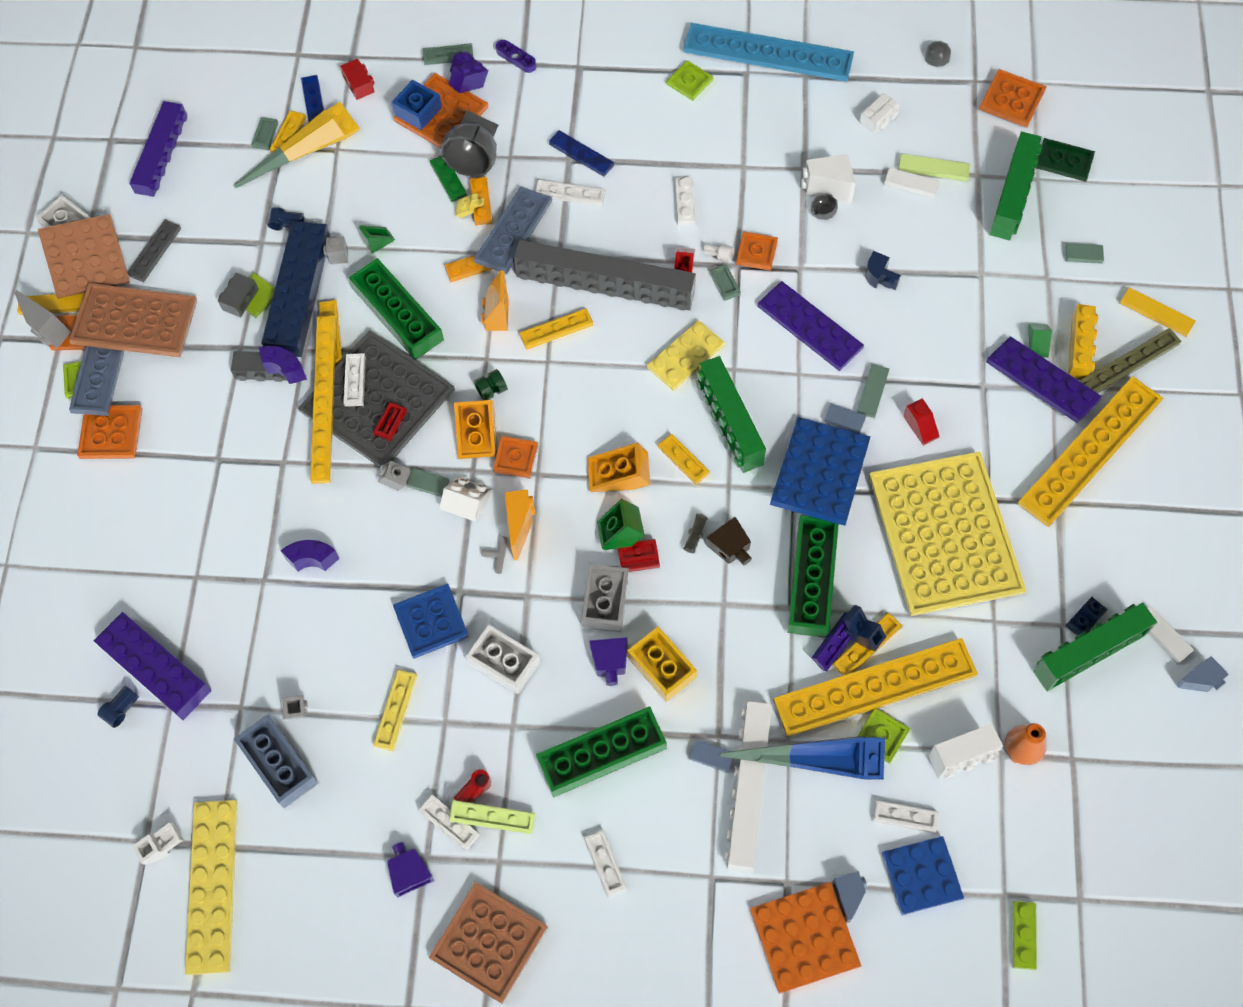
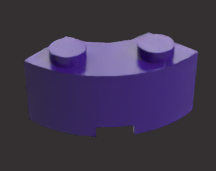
M277 346L259 347L261 360L267 374H280L287 379L289 384L307 380L300 361L293 353Z
M317 540L297 541L280 550L285 560L297 572L307 567H318L326 571L340 559L334 548Z

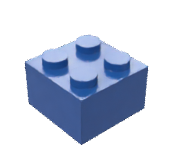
M413 79L392 101L394 115L421 131L442 108L440 94Z

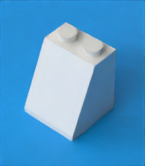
M848 154L806 160V166L803 168L804 178L801 179V184L808 196L817 197L822 194H832L838 202L852 203L856 181Z

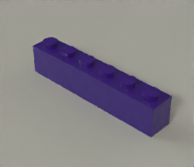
M163 101L129 183L135 194L154 197L156 191L159 190L160 181L165 175V169L171 160L172 151L176 148L177 139L182 133L183 124L187 121L188 115L183 104Z

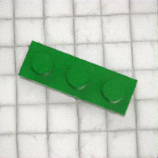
M441 156L429 160L432 169L451 202L467 196L457 174L447 166Z

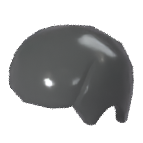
M943 41L931 42L926 48V62L936 67L948 64L951 48Z
M832 194L817 196L812 202V213L821 220L833 218L838 210L837 199Z

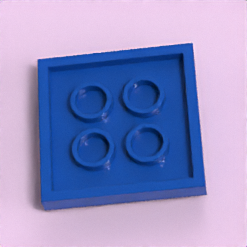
M448 583L393 605L413 659L469 637Z
M943 836L882 852L902 916L964 899Z

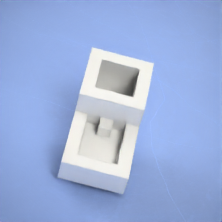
M169 822L153 835L148 834L133 845L132 848L141 864H151L169 855V850L182 842L183 838L175 824Z

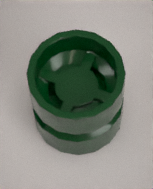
M498 369L487 373V377L481 376L474 380L476 390L483 401L493 398L495 393L499 395L508 390L506 382Z

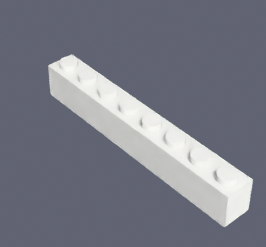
M748 701L747 707L742 708L741 719L745 720L744 727H740L739 739H743L742 747H738L737 751L768 746L772 704ZM740 759V767H735L734 779H738L737 787H733L732 799L736 801L735 808L731 807L729 820H733V826L728 828L727 841H731L730 849L725 851L724 862H728V869L753 872L766 763Z

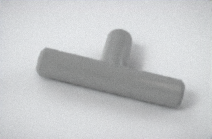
M505 536L500 537L498 551L483 549L481 553L482 557L496 558L494 570L496 574H501L508 540Z

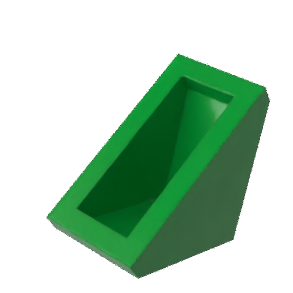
M359 226L362 240L372 254L395 240L386 227Z
M1029 323V349L1043 358H1048L1052 336L1051 328L1047 324Z

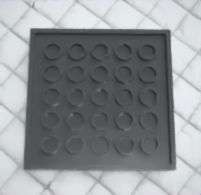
M369 330L348 353H365L364 406L345 407L346 356L335 367L333 435L375 465L381 467L394 460L453 393L455 387ZM314 391L298 407L299 412L312 421ZM389 402L407 408V413L391 442L387 441L386 438L382 439L380 436H374L373 434ZM393 408L392 411H391V413L389 414V416H388V418H387L385 424L383 425V427H382V429H381V432H383V430H384L385 426L387 425V422H388L389 418L391 417L392 413L394 412L395 408Z

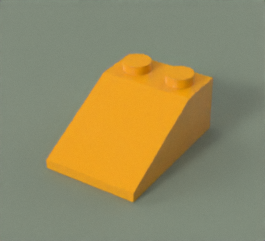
M500 270L486 289V297L482 298V307L485 308V313H482L481 320L482 324H485L486 331H508L509 297L504 270Z
M494 400L454 403L458 459L496 456Z
M637 442L588 457L589 491L635 490L650 485L648 451Z
M528 489L505 492L510 544L514 560H518L533 523L532 515H536L533 496H529Z

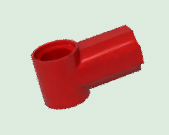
M481 769L474 771L470 780L453 798L456 801L474 803L484 791L491 787L492 781L490 776ZM480 776L486 777V782L483 785L476 784Z

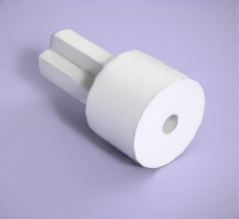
M705 244L704 253L717 256L719 261L730 263L734 257L735 250L732 247L726 245L718 247L711 244Z

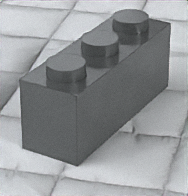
M233 352L231 372L235 379L240 381H287L280 374H267L260 352Z

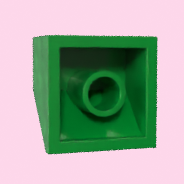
M622 498L597 520L603 550L633 546L645 535L639 507Z

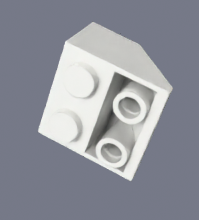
M457 477L444 488L439 509L475 521L482 515L492 493V488L487 487L483 483L472 482L466 477Z

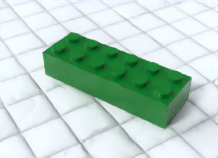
M1021 131L1009 166L990 236L1010 241L1012 234L1016 235L1022 220L1023 210L1026 206V199L1030 192V185L1034 178V171L1038 164V157L1042 150L1043 144H1040L1042 136Z
M378 258L348 277L354 292L414 360H417L444 341L442 329Z
M717 356L699 363V371H697L698 380H696L697 386L700 391L703 390L705 403L707 406L710 405L712 417L720 425V434L722 437H726L727 448L729 452H733L737 468L740 467L742 472L745 473L763 466L766 447L721 357Z
M800 515L787 633L826 638L829 633L839 524Z
M1143 602L1137 606L1132 604L1124 610L1123 614L1119 615L1116 613L1108 618L1107 623L1102 624L1100 622L1091 628V632L1087 634L1082 632L1074 638L1075 641L1071 643L1066 641L1054 653L1048 651L1042 655V659L1036 663L1037 667L1033 672L1047 692L1146 636L1158 622Z
M649 706L536 754V757L554 798L667 749V742Z

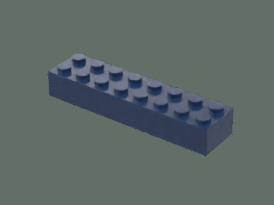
M292 221L261 342L262 346L281 347L287 349L296 357H302L326 258L323 246L326 245V238L331 237L327 224Z

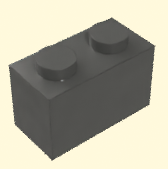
M235 273L233 278L228 281L225 290L219 295L218 303L223 311L241 318L259 288L254 279Z

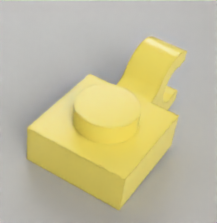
M475 193L457 200L456 216L461 219L474 213V208L484 205V198L478 199V194Z

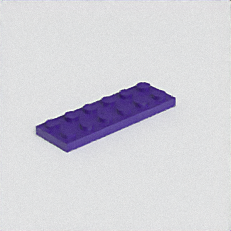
M783 281L778 283L757 304L759 309L839 372L864 348L863 343Z
M1011 336L987 358L986 363L1076 423L1101 400L1102 396Z

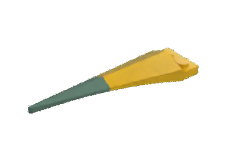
M339 101L328 110L322 111L239 180L234 187L238 188L289 162L343 141L359 131L360 128Z

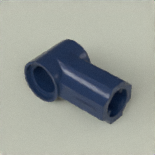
M273 207L270 211L267 226L272 230L280 231L283 227L290 228L292 221L305 222L304 213L286 212L282 208Z
M124 686L111 702H106L100 707L97 715L112 728H116L124 721L125 713L139 696L129 687Z

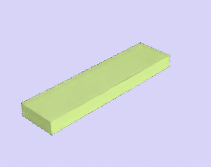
M901 154L898 170L913 174L968 181L970 164Z
M452 800L449 821L532 834L535 813Z

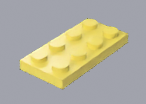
M698 320L647 365V369L674 391L699 369V363L709 360L723 348L725 342Z

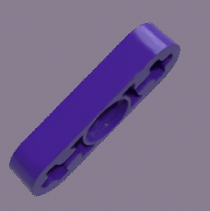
M499 40L496 43L497 55L526 73L536 70V59L507 40ZM519 54L520 57L512 58V55Z

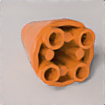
M1037 723L1021 724L1013 727L1007 733L1005 749L1011 761L1021 765H1032L1038 763L1044 757L1047 750L1046 732L1041 725Z

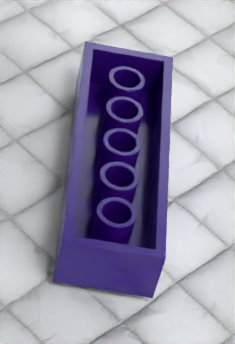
M124 612L117 616L93 640L182 721L212 691L201 679Z

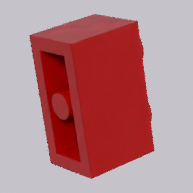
M358 58L340 66L342 76L356 100L374 93V79L371 75L368 76L365 64H361Z

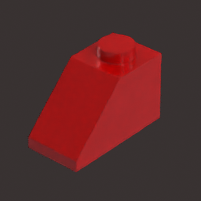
M678 247L674 269L693 273L695 249Z
M923 398L906 406L903 417L922 445L940 437L933 412Z

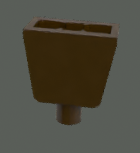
M733 517L706 537V546L728 564L738 559L744 566L751 561L752 557L747 553L750 549L751 541L736 517Z

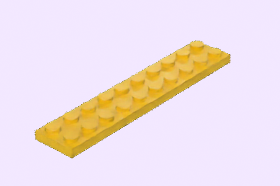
M1132 376L1019 500L1018 505L1049 528L1164 398Z
M959 638L775 697L773 702L788 738L872 711L875 708L878 709L977 677L978 673L963 638Z

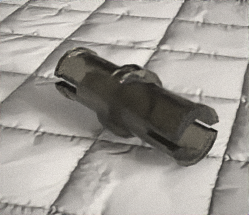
M696 514L692 528L688 530L689 536L683 548L686 552L692 554L696 552L698 542L703 537L702 532L708 520L707 516Z

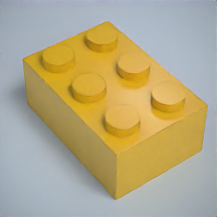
M659 626L627 650L628 659L665 702H668L697 678L698 670Z

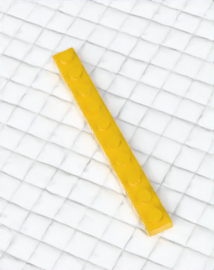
M335 315L317 316L310 475L312 484L331 483L337 322Z

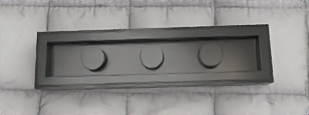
M165 219L127 272L128 276L144 283L180 232V225Z

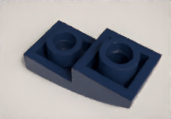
M1091 597L1065 626L1076 635L1082 632L1087 633L1108 609Z

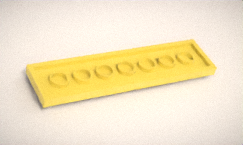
M236 800L194 803L185 975L230 973L238 806Z

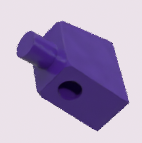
M627 637L589 640L597 676H605L607 686L618 685L617 675H624L626 673Z
M404 842L392 846L396 857L389 859L387 863L393 893L397 898L435 881L416 849L407 851Z

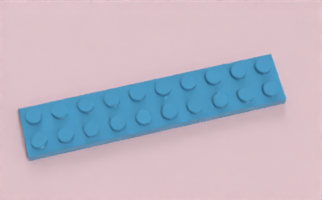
M697 23L690 24L684 45V53L848 82L854 51Z

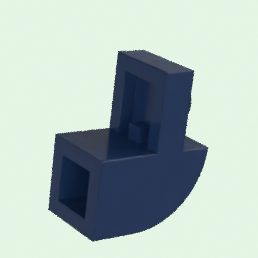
M876 251L872 252L868 260L865 273L867 282L875 289L878 284H881L886 288L896 290L901 275L887 270L890 257Z
M854 605L843 618L846 624L844 631L847 635L867 649L876 651L886 638L881 625L867 620L860 606Z

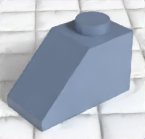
M1210 656L1181 679L1176 686L1181 689L1209 692L1212 688L1218 690L1226 683L1223 679L1229 674Z
M859 871L836 877L832 881L846 924L850 923L866 893L865 889H867L864 876H860Z

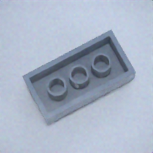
M268 714L234 738V741L283 808H286L318 784Z

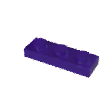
M848 612L843 613L811 657L823 671H828L851 639L844 631L846 624L843 618Z

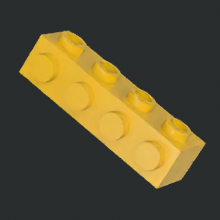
M1077 304L1072 314L1068 374L1078 380L1089 376L1090 372H1093L1095 368V361H1092L1096 352V345H1093L1097 337V330L1095 329V325L1098 322L1096 306Z

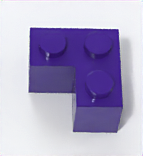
M467 51L454 54L449 71L451 72V77L448 84L459 94L483 88L489 70Z

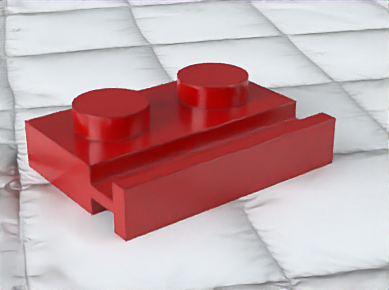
M656 539L639 541L633 546L618 548L621 568H629V572L660 568Z

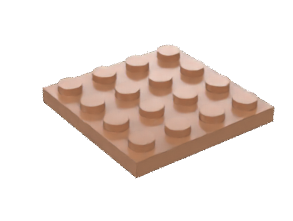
M111 214L38 229L57 299L83 294L86 292L89 283L109 286L130 283Z
M475 882L428 958L503 1004L548 926Z

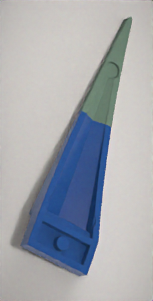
M857 736L719 753L721 757L787 766L864 780H884V737Z

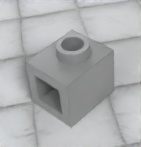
M344 236L326 238V245L323 246L324 255L328 256L330 264L348 263V247Z
M389 461L380 467L378 482L399 491L405 487L411 470L393 461Z
M303 695L282 698L280 700L283 720L304 717L305 712H308L307 700L303 699Z

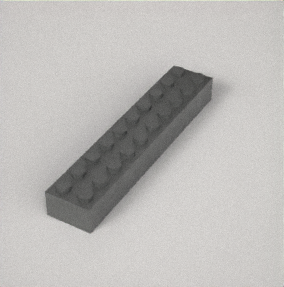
M519 240L514 256L516 275L522 280H533L543 284H554L558 287H570L574 290H585L594 294L601 293L610 297L616 296L626 300H637L646 304L652 303L662 307H673L678 310L689 311L691 310L695 295L696 273L523 240Z

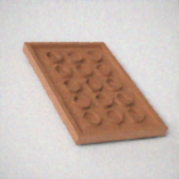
M89 283L69 338L70 344L180 358L197 304V297Z

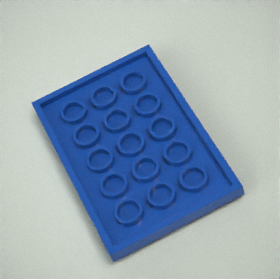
M797 417L770 505L846 526L871 436Z

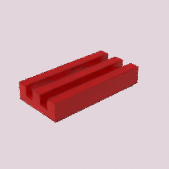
M389 402L373 431L374 436H380L382 439L386 438L387 441L391 442L407 413V408ZM395 408V410H394V412L392 413L391 417L389 418V420H388V422H387V425L385 426L383 432H381V429H382L383 425L385 424V422H386V420H387L389 414L391 413L392 409Z

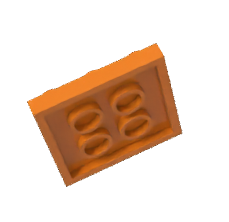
M998 69L979 110L1027 128L1047 86Z
M111 405L109 416L84 414L77 454L79 459L136 458L143 409L141 405Z

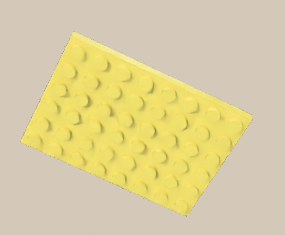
M981 451L871 472L869 474L910 616L1026 593L1027 590Z

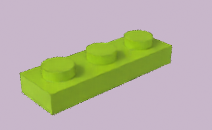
M1013 902L1014 969L1037 970L1036 903Z

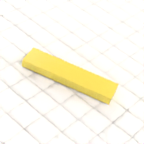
M397 669L373 743L374 747L394 752L417 674Z

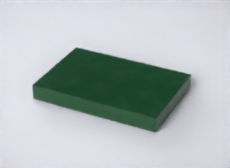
M1044 138L1036 169L1086 182L1095 151Z

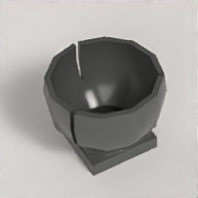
M467 110L462 123L454 125L442 139L441 157L447 166L460 175L469 177L486 175L496 161L497 143L494 140V135L499 124Z

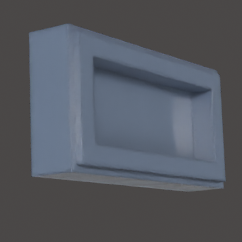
M830 404L824 422L860 433L866 415Z
M696 739L689 760L728 773L733 758L721 757L719 755L721 752H729L730 750Z

